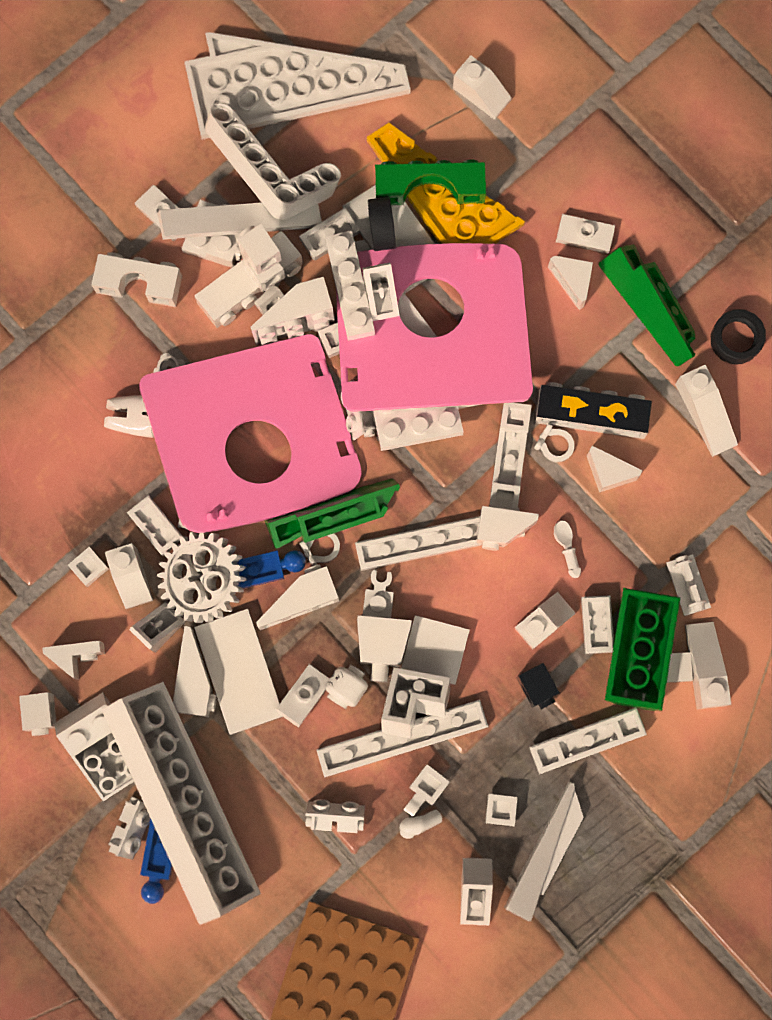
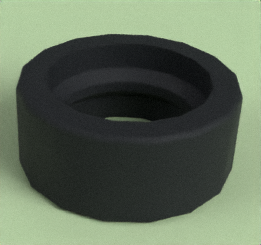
M390 198L368 199L374 251L395 249L396 240Z
M734 309L722 315L715 323L711 332V346L714 353L722 361L729 364H744L751 361L762 350L766 341V330L762 321L754 313L741 309ZM741 322L752 330L754 342L747 351L735 352L724 344L722 332L729 323Z

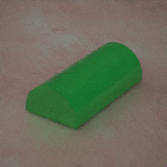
M623 588L605 694L606 702L631 708L637 707V709L662 711L681 597Z

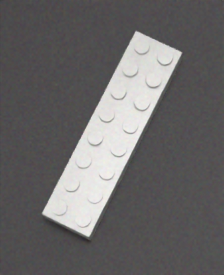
M164 682L121 698L102 709L199 925L221 917L260 895V890Z

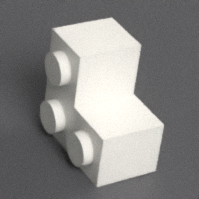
M394 667L381 719L382 733L411 739L416 713L445 718L450 695V678Z

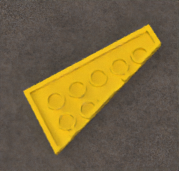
M390 123L367 136V142L381 162L393 161L397 164H408L411 161H422L424 164L438 161L436 156L424 151L415 144L414 140ZM436 184L421 185L412 190L407 196V199L439 244H496L525 224L524 220L518 216L515 217L498 201H493L488 196L485 198V203L457 204L449 190Z

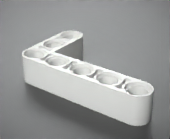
M215 103L211 106L205 125L207 134L272 216L285 220L333 196L341 177L338 167L331 163H323L289 180L229 105Z

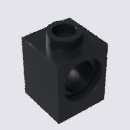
M544 663L516 677L532 708L539 705L542 710L556 702L554 696L558 695L559 691Z

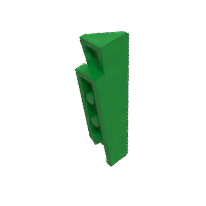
M388 479L353 489L351 492L325 502L264 521L276 549L299 537H302V540L306 543L384 517L388 510V503L394 492L400 489V485L396 480Z

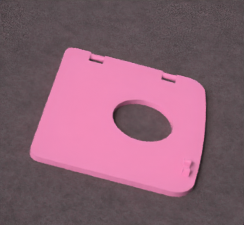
M450 243L399 246L389 250L374 251L373 249L357 252L362 277L364 267L391 263L398 304L403 292L413 283L423 279H438L449 283L458 291L463 300L464 314L462 320L453 331L440 337L429 338L417 335L403 324L400 316L373 321L374 336L348 341L336 290L342 402L347 410L357 412L524 402L530 399L533 392L522 263L520 256L513 248L503 244ZM348 368H357L358 381L348 382Z
M303 335L147 374L141 379L139 384L141 396L174 505L182 525L188 530L196 533H205L276 518L351 492L358 485L361 478V466L352 444L351 435L346 427V419L332 376L329 373L321 342L315 335ZM319 362L323 376L315 378L311 364ZM249 421H264L276 426L284 433L290 444L291 459L287 470L279 478L268 483H251L241 479L232 471L226 460L225 445L230 433L239 425ZM345 441L349 455L341 457L336 443Z

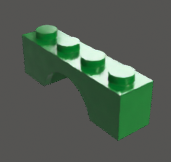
M473 159L465 160L462 163L439 160L435 163L424 164L422 161H411L408 164L385 161L380 165H375L376 198L389 197L391 205H404L409 193L425 184H436L446 188L452 193L457 204L485 203V162Z

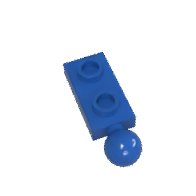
M277 550L241 559L237 564L245 566L246 569L239 572V576L245 577L246 581L239 582L238 586L245 589L285 579L283 570L287 569L293 573L300 572L306 565V558L300 551L292 550L283 559H280Z
M150 819L140 873L141 876L149 877V881L142 886L141 896L145 902L155 904L164 896V888L160 881L161 879L170 880L173 866L152 819Z

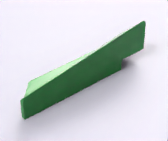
M634 244L619 247L600 261L599 267L674 365L677 367L681 366L695 357V353L690 346V343L695 340V331L656 262L643 264Z

